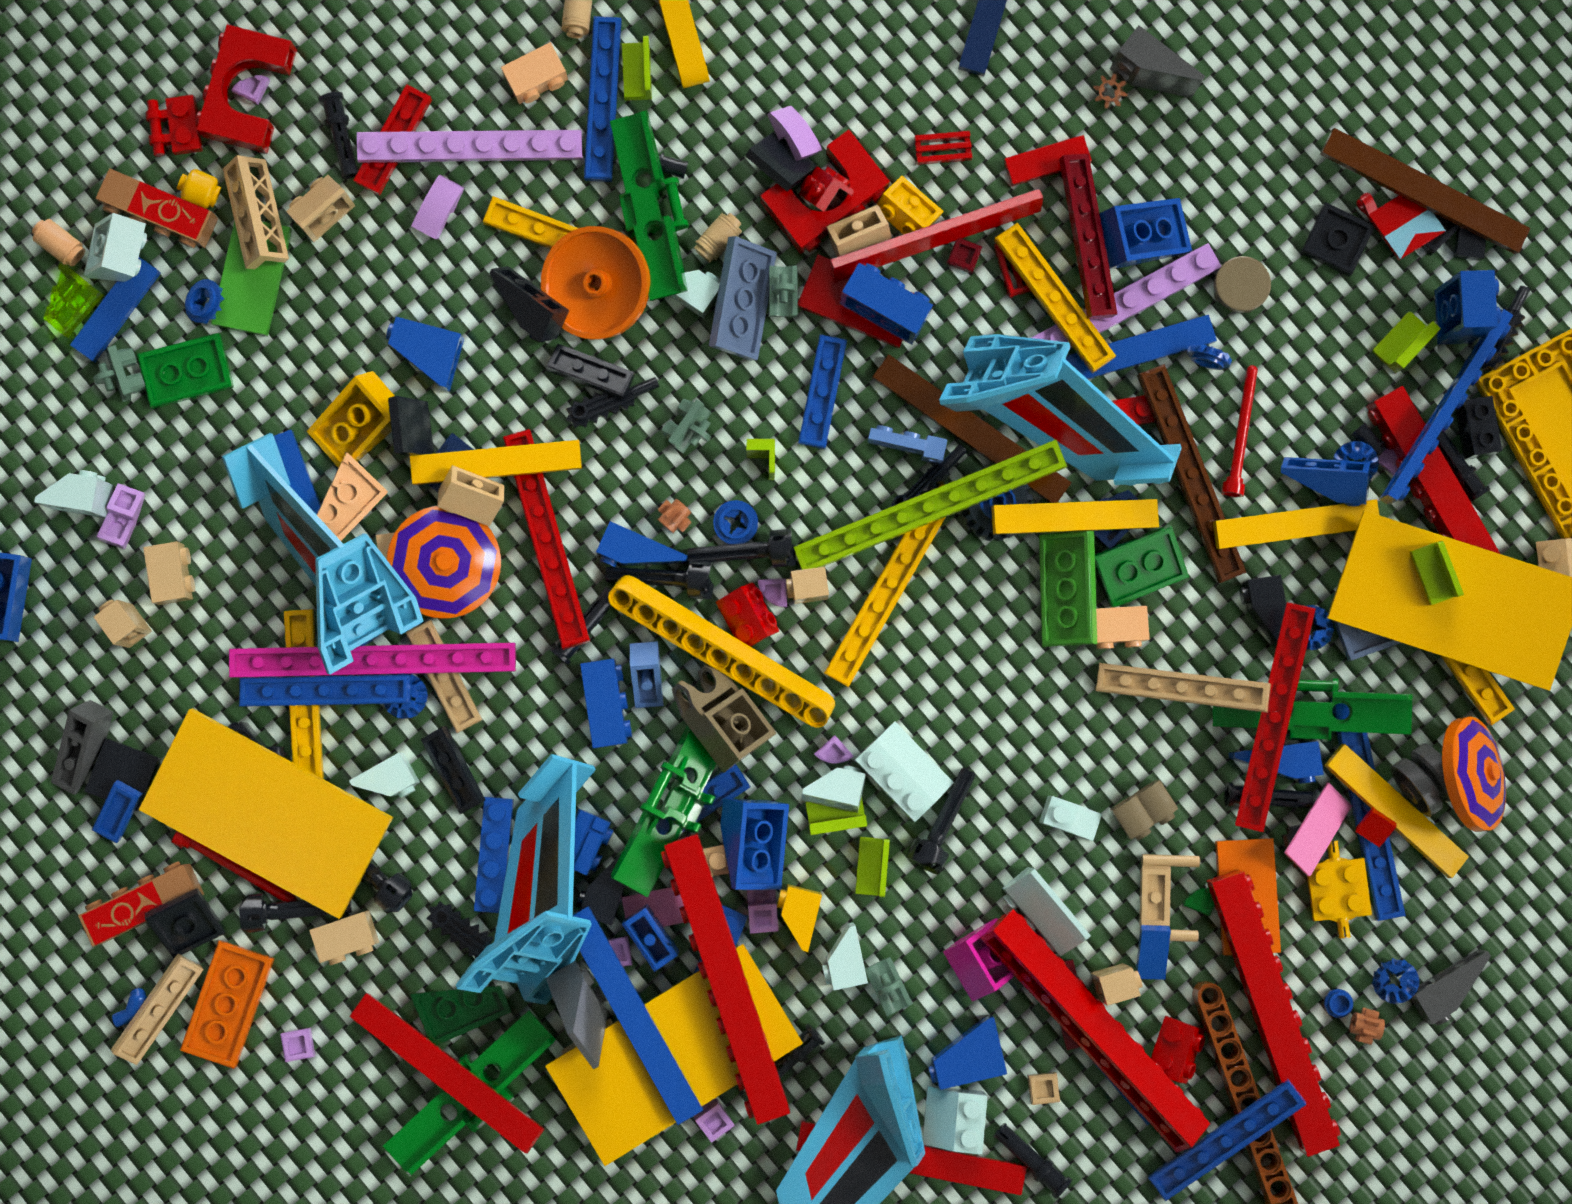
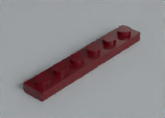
M1089 154L1063 155L1059 162L1087 319L1112 318L1118 313Z

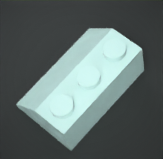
M895 721L854 760L912 822H916L954 783Z
M1025 868L1002 888L1006 893L1003 899L1014 910L1018 907L1025 915L1024 918L1033 931L1037 930L1046 941L1047 946L1059 956L1064 955L1091 936L1034 868Z

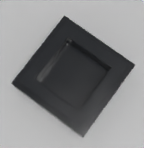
M1459 228L1456 232L1454 257L1483 260L1486 239L1464 228Z

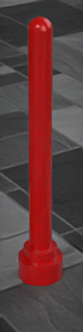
M1250 365L1246 370L1230 476L1226 478L1222 485L1221 494L1230 497H1244L1245 484H1243L1241 474L1258 369L1254 365Z
M178 831L175 833L171 843L179 848H193L283 902L297 901L296 896L188 836Z

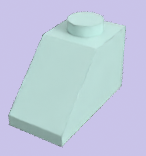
M700 270L685 272L688 291L670 297L704 319L717 300L720 279L708 271L706 274Z
M401 752L349 780L352 786L387 796L399 795L400 798L416 791L414 786L420 783L405 754Z
M845 766L844 769L837 767L803 788L802 799L803 801L858 813L865 784V773H861L859 768L853 766Z
M1048 796L1039 823L1093 841L1102 814L1066 800Z

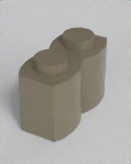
M1156 779L1112 807L1110 812L1127 838H1136L1138 841L1151 833L1150 827L1159 822L1160 825H1164L1175 817L1174 812L1178 810V807L1162 782Z

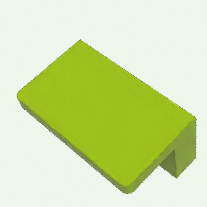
M643 36L642 43H622L625 101L652 100L649 36Z
M1408 312L1377 344L1372 352L1394 373H1398L1408 365L1441 328L1434 321L1425 325L1412 312Z
M747 439V458H769V480H775V439Z
M1443 541L1434 542L1410 551L1430 605L1464 595Z
M862 797L858 813L806 801L810 835L867 826Z
M859 838L855 894L885 897L889 839Z

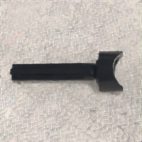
M790 529L770 530L768 542L688 548L687 551L689 563L691 560L723 562L769 557L772 560L773 568L796 565L795 546L792 544V532Z
M691 560L687 572L684 570L606 567V582L617 583L622 576L630 575L648 585L686 587L688 598L711 599L714 584L709 578L712 565L710 561Z
M964 767L961 768L930 830L927 840L915 838L907 853V858L919 862L922 869L936 875L941 873L949 857V854L941 846L976 776V773Z
M370 862L362 878L378 890L374 903L384 911L399 912L412 897L410 880L399 872L388 878L386 874Z
M263 893L248 894L242 900V905L239 907L241 929L249 933L265 932L268 919L279 920L331 915L305 900L267 904ZM351 900L344 913H352Z

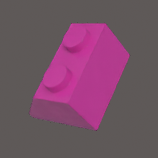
M997 918L959 939L943 951L971 1001L997 991L1014 977L1012 972L980 939L998 920Z

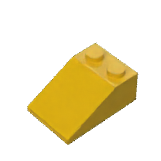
M373 371L357 375L307 430V433L338 468L345 453H348L358 462L392 432L388 398L395 395Z

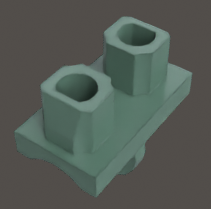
M769 266L770 317H798L797 266Z
M116 345L107 347V358L111 370H108L106 362L98 364L100 373L93 377L96 384H104L106 391L109 392L115 390L113 384L115 380L122 402L131 400V394L145 389L141 373L126 376L123 369L137 365L133 348L117 350Z
M683 399L677 407L678 414L684 417L679 425L669 421L662 429V433L669 439L668 441L674 448L684 454L690 444L696 446L700 439L706 442L710 440L711 436L705 431L711 424L707 421L711 412L697 399L695 402Z
M890 956L865 968V972L886 1016L913 1004Z

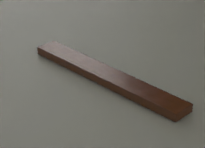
M1336 128L1331 130L1320 153L1321 156L1515 255L1520 252L1531 229Z
M889 354L872 377V379L994 464L1026 452L1025 449L971 411L956 412L942 406L939 401L943 393L941 390ZM1054 472L1027 484L1033 492L1049 503H1058L1072 482L1058 472Z
M1165 364L1138 374L1137 378L1163 444H1181L1182 449L1174 472L1218 583L1247 573L1237 547L1216 548L1213 521L1226 519Z

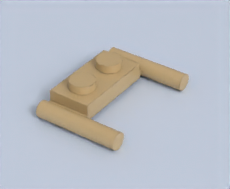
M1142 854L1139 925L1170 926L1171 866L1199 867L1200 857ZM1171 930L1170 941L1198 942V930Z

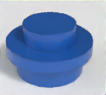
M1333 989L1325 996L1324 1007L1331 1016L1343 1018L1352 1011L1353 999L1347 991Z

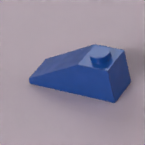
M1284 457L1281 466L1282 474L1335 502L1344 503L1347 506L1366 504L1369 494L1370 462Z
M611 521L596 550V553L602 556L600 561L611 567H616L617 564L622 566L686 564L688 560L687 555Z
M1319 741L1284 745L1277 775L1288 779H1298L1299 784L1316 782L1315 776L1324 775ZM1252 750L1229 753V758L1249 765Z

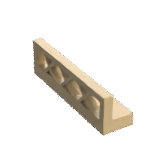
M236 155L223 168L245 268L256 269L264 261L285 263L289 256L266 160ZM249 167L258 168L259 180L250 172ZM256 189L265 197V205L256 197ZM261 214L271 222V229L262 223ZM267 239L276 246L277 252L268 251Z

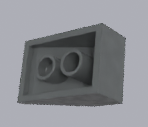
M1139 25L1119 49L1110 67L1113 74H1117L1119 81H1126L1131 86L1192 98L1205 78V75Z
M574 961L545 979L568 1036L591 1067L595 1069L599 1067L608 1013L604 1006L607 998L599 985L597 987L592 985L595 981L587 968L582 970L578 963Z

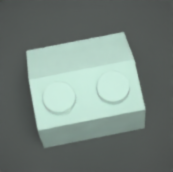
M115 213L97 222L94 226L83 277L126 282L137 276L141 267V260L138 259L140 249H143L147 239V234L144 233L146 223Z
M80 470L79 475L69 473L38 494L34 502L53 510L106 518L108 513L106 507L112 497L114 485L105 482L106 477L99 476L95 472Z
M853 922L848 923L826 956L827 964L822 965L826 985L832 984L833 990L868 983L856 926Z
M927 1086L923 1128L924 1145L953 1152L982 1154L987 1094L984 1091L957 1088L940 1090L937 1086Z

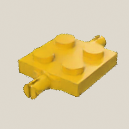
M1331 841L1327 847L1328 859L1319 862L1311 876H1307L1313 921L1332 920L1337 922L1338 938H1350L1348 920H1352L1355 917L1372 915L1365 859H1345L1340 857L1338 841Z

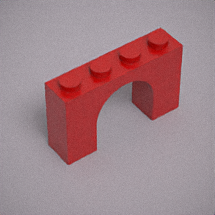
M227 24L225 32H222L219 36V53L217 59L214 58L211 64L210 73L212 77L210 84L206 85L203 91L204 105L202 111H199L196 115V130L203 138L267 154L275 129L268 119L244 114L231 108L228 101V90L233 79L247 69L260 68L290 76L297 49L290 40Z
M849 129L828 144L826 154L842 175L851 181L848 187L855 191L852 196L848 194L838 207L825 212L809 209L800 202L792 190L787 192L777 183L760 195V203L800 254L806 250L810 253L821 245V239L828 234L827 226L866 210L865 206L871 201L877 203L889 187L890 181Z

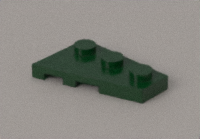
M502 985L486 986L481 993L452 989L410 994L428 1039L436 1045L513 1012Z

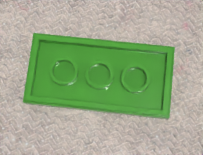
M235 221L220 282V287L223 289L221 295L225 300L220 303L219 306L222 310L216 312V319H212L211 324L213 326L268 337L284 263L264 261L256 269L245 268ZM262 222L269 229L272 228L271 223ZM282 226L286 248L288 250L292 229L287 226ZM267 239L268 251L277 252L276 246Z
M1094 531L1039 535L1042 647L1097 644Z

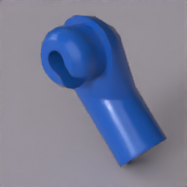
M136 988L130 992L126 1009L112 1015L113 1023L116 1027L130 1023L147 998L145 990Z

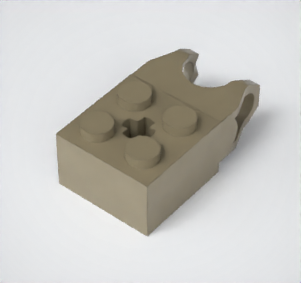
M706 664L698 671L704 693L683 680L672 688V693L681 717L722 772L725 773L765 744L776 732L743 688L739 690L732 679ZM706 672L713 676L715 683L708 679ZM680 689L686 692L689 701L681 695Z

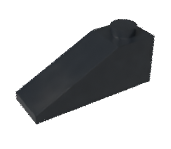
M509 266L491 269L489 274L519 326L529 333V337L537 342L557 339L569 310Z
M1281 574L1242 582V588L1239 589L1241 602L1246 604L1249 614L1276 648L1287 604Z
M621 854L587 887L586 892L581 890L576 907L581 908L580 911L589 906L597 921L609 925L614 923L625 889V885L611 878V873Z

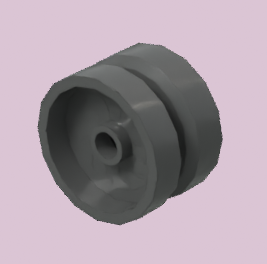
M1422 743L1411 751V760L1402 758L1391 766V774L1400 790L1412 805L1425 816L1431 817L1440 811L1443 807L1442 800L1451 802L1443 775L1442 755L1432 746Z

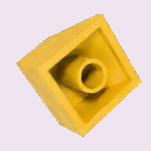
M788 884L786 890H780L777 907L781 908V915L802 951L808 952L822 894L821 892Z

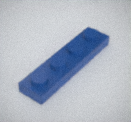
M484 797L486 801H484L474 911L499 913L509 859L514 799Z

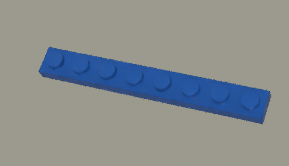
M1503 309L1498 327L1479 338L1379 498L1381 501L1390 505L1396 501L1401 502L1408 494L1410 487L1407 485L1411 478H1416L1425 466L1422 461L1426 454L1430 455L1439 444V440L1436 438L1441 431L1445 432L1454 419L1451 414L1455 408L1459 409L1468 397V394L1465 393L1470 385L1473 386L1481 377L1483 372L1480 368L1484 362L1488 363L1496 353L1497 349L1494 346L1498 339L1502 340L1509 332L1511 326L1508 323L1513 314Z

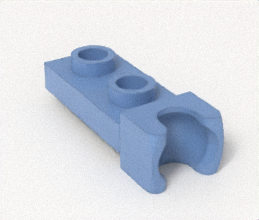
M877 425L876 429H870L867 443L922 455V461L931 463L937 461L940 464L944 458L947 439L928 435L926 440L920 439V434L905 431L904 435L893 433V429L890 427Z

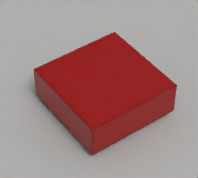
M1372 807L1357 825L1355 832L1380 847L1396 829L1397 823Z

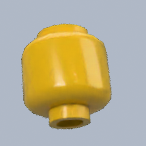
M198 169L191 170L188 175L182 174L177 185V189L181 191V199L205 209L209 206H215L222 188L218 186L216 177Z

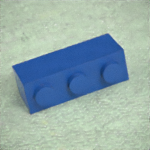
M615 659L581 663L592 747L596 749L628 744L627 737H632L630 720L625 721L623 709H628L626 692L621 693L619 681H624L622 664L616 665Z

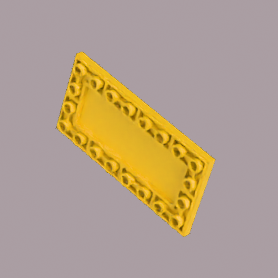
M1572 329L1498 367L1496 370L1481 376L1475 383L1482 397L1493 396L1497 424L1561 539L1572 538Z
M1363 511L1327 619L1550 691L1572 628V577ZM1443 541L1464 595L1430 605L1410 551L1434 542Z
M193 708L188 710L139 808L145 814L338 919L343 916L393 819L389 814Z
M741 944L736 949L773 1060L776 1061L802 1045L803 1042L745 945ZM699 970L645 1003V1006L700 1104L703 1106L737 1085L735 1074L739 1073L736 1061L731 1063L725 1046L730 1045L727 1034L721 1035L716 1018L721 1017L718 1006H711L707 990L712 988L709 979H703ZM619 1020L605 1028L599 1067L593 1069L577 1046L545 1065L604 1166L676 1123Z

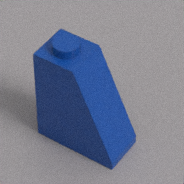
M395 317L394 324L390 323L387 329L386 339L389 340L388 344L441 389L450 392L464 343L461 333Z
M986 1015L933 1056L931 1058L933 1066L928 1067L932 1084L937 1083L940 1090L1006 1075L1007 1070L994 1017Z

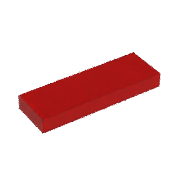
M1084 135L1005 158L1004 164L1011 186L1060 173L1059 159L1063 155L1089 154L1091 163L1092 159Z

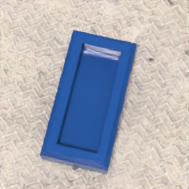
M119 780L114 782L92 831L117 844L121 840L143 793Z
M1141 925L1136 971H1138L1141 979L1165 980L1171 935L1170 926Z

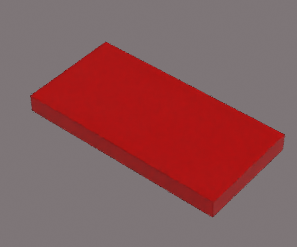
M817 255L799 298L798 308L900 348L902 339L840 304L842 291L850 277L834 282L831 275V259Z

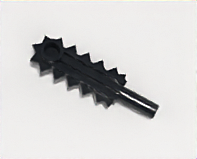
M1520 286L1509 308H1503L1513 314L1508 323L1511 328L1502 340L1498 339L1494 347L1497 351L1488 363H1483V371L1496 370L1501 363H1504L1501 356L1509 353L1506 347L1514 344L1511 337L1518 335L1517 327L1523 326L1521 321L1525 319V316L1521 314L1520 310L1530 292L1528 287Z
M654 377L630 387L624 400L604 392L602 395L594 392L593 399L584 396L582 403L574 401L572 407L566 408L569 414L566 421L572 422L574 429L579 426L587 428L588 421L597 424L599 417L607 420L610 412L618 415L619 408L628 411L629 406L635 407V397L659 388L658 381Z
M959 444L940 464L936 461L931 468L927 469V472L922 477H919V480L914 485H911V488L904 495L895 497L891 505L895 506L934 490L942 483H945V480L951 475L948 471L964 456L967 450Z
M439 901L436 907H429L431 914L426 919L432 922V929L441 927V936L450 934V943L459 941L460 950L469 948V956L474 955L476 959L485 947L492 944L494 937L488 936V931L479 933V924L470 926V917L461 919V910L452 912V904L444 905Z

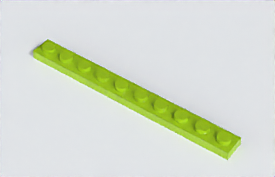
M1053 440L794 547L802 570L824 567L1067 468V464L1057 440Z

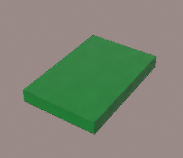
M220 333L137 354L149 405L152 409L234 388Z
M1169 524L1095 554V568L1110 608L1118 607L1189 577L1173 528Z

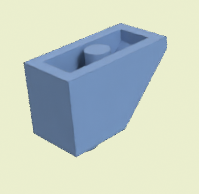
M658 641L630 644V670L635 708L664 706Z

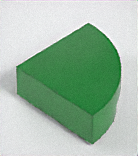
M1209 888L1195 890L1193 894H1189L1184 900L1182 906L1211 916L1214 902Z

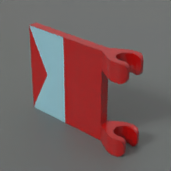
M1368 192L1361 195L1356 202L1359 210L1369 218L1399 261L1446 231L1433 212L1400 195L1380 208H1377L1373 197Z

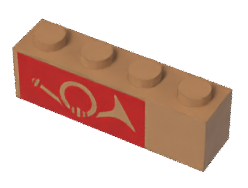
M110 168L95 198L103 205L102 210L110 214L115 213L119 215V213L129 216L128 218L153 226L154 232L166 238H169L170 234L179 237L181 244L193 249L196 245L205 249L218 221V217L212 211Z
M178 861L163 868L165 873L156 878L151 874L138 880L139 886L129 890L128 887H124L111 894L113 899L105 903L100 899L85 906L86 912L78 915L92 947L106 943L147 923L145 920L146 912L198 888L201 894L204 895L191 864L181 865Z

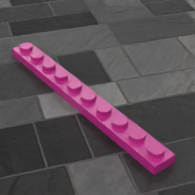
M516 643L358 646L350 651L354 661L330 675L326 672L318 647L229 649L230 678L516 672Z

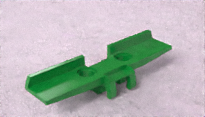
M647 110L611 120L610 124L625 187V192L619 195V200L623 211L627 236L630 238L636 237L637 246L644 255L649 268V300L654 301L687 292L688 288L676 234L677 231L689 228L688 220L684 219L678 193L679 179L677 177L664 179ZM642 174H649L651 176V182L646 187H639L637 185L638 177ZM667 190L673 220L669 215L662 218L658 200H660L659 192ZM663 230L660 239L651 240L649 238V233Z
M1333 678V681L1299 680L1297 691L1332 692V702L1294 700L1287 729L1291 730L1290 740L1299 741V738L1322 739L1323 742H1331V731L1410 735L1412 733L1413 694L1338 691L1339 678ZM1338 703L1347 705L1350 711L1348 717L1342 720L1336 719L1332 714L1333 707ZM1213 706V727L1258 728L1261 712Z
M688 725L669 762L662 763L660 767L662 771L647 801L640 806L643 812L611 873L612 879L645 897L649 896L665 866L661 856V852L665 851L664 845L678 840L683 829L688 832L698 833L701 824L697 823L696 820L704 804L712 805L716 798L711 794L703 793L716 762ZM687 767L691 768L695 773L692 783L688 781L687 773L684 772V769ZM672 777L675 780L660 810H658L656 806ZM660 819H666L669 823V830L664 835L656 830V824Z
M528 1010L475 1061L472 1062L471 1056L465 1053L459 1059V1062L510 1101L514 1096L507 1086L551 1046L556 1039L533 1013ZM488 1064L496 1065L500 1070L499 1077L490 1078L484 1071L485 1066ZM437 1084L436 1086L440 1093L383 1145L409 1177L465 1125L475 1133L480 1129L479 1125L483 1122L475 1114L470 1116L465 1111L466 1107ZM445 1104L455 1106L457 1115L453 1120H446L441 1115V1108Z

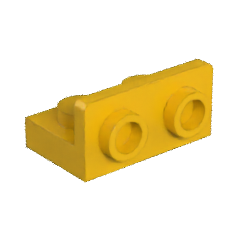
M903 176L883 193L877 203L886 220L903 235L933 225L944 212Z

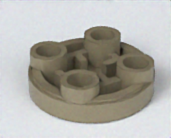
M1246 256L1235 257L1225 262L1216 273L1214 279L1215 299L1228 310L1237 313H1250L1260 307L1268 298L1271 290V279L1265 266L1258 260Z

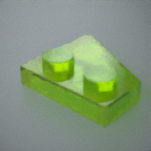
M60 262L58 270L61 272L57 286H52L51 300L46 307L43 319L68 338L104 295L69 266Z

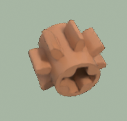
M1113 74L1111 80L1101 76L1103 83L1100 86L1093 87L1100 94L1096 97L1095 101L1105 100L1104 106L1106 109L1110 107L1111 102L1120 107L1119 99L1121 96L1128 97V94L1122 90V87L1127 82L1121 81L1117 83V74ZM1107 85L1117 86V90L1114 91V98L1104 95L1108 91Z
M666 499L658 508L662 515L657 520L671 533H674L677 529L684 532L691 524L687 517L692 512L678 499H675L672 504Z
M1362 1008L1361 1013H1353L1349 1030L1350 1033L1356 1034V1041L1372 1045L1373 1039L1380 1040L1382 1038L1385 1021L1378 1018L1379 1012Z

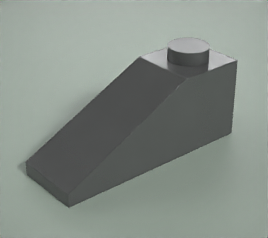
M92 700L69 710L51 783L73 795L79 792L105 738H107L113 711Z
M1478 949L1419 984L1418 990L1411 1000L1424 1022L1432 1025H1441L1451 1018L1450 1014L1458 1010L1490 959L1491 955L1488 951Z

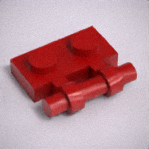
M194 95L165 98L167 107L165 110H159L158 100L152 99L147 101L148 111L145 112L146 121L150 124L151 135L148 138L149 145L153 147L154 156H164V146L172 145V152L175 155L203 151L201 134L196 130L197 127L195 126L198 112ZM168 121L169 134H162L161 122Z

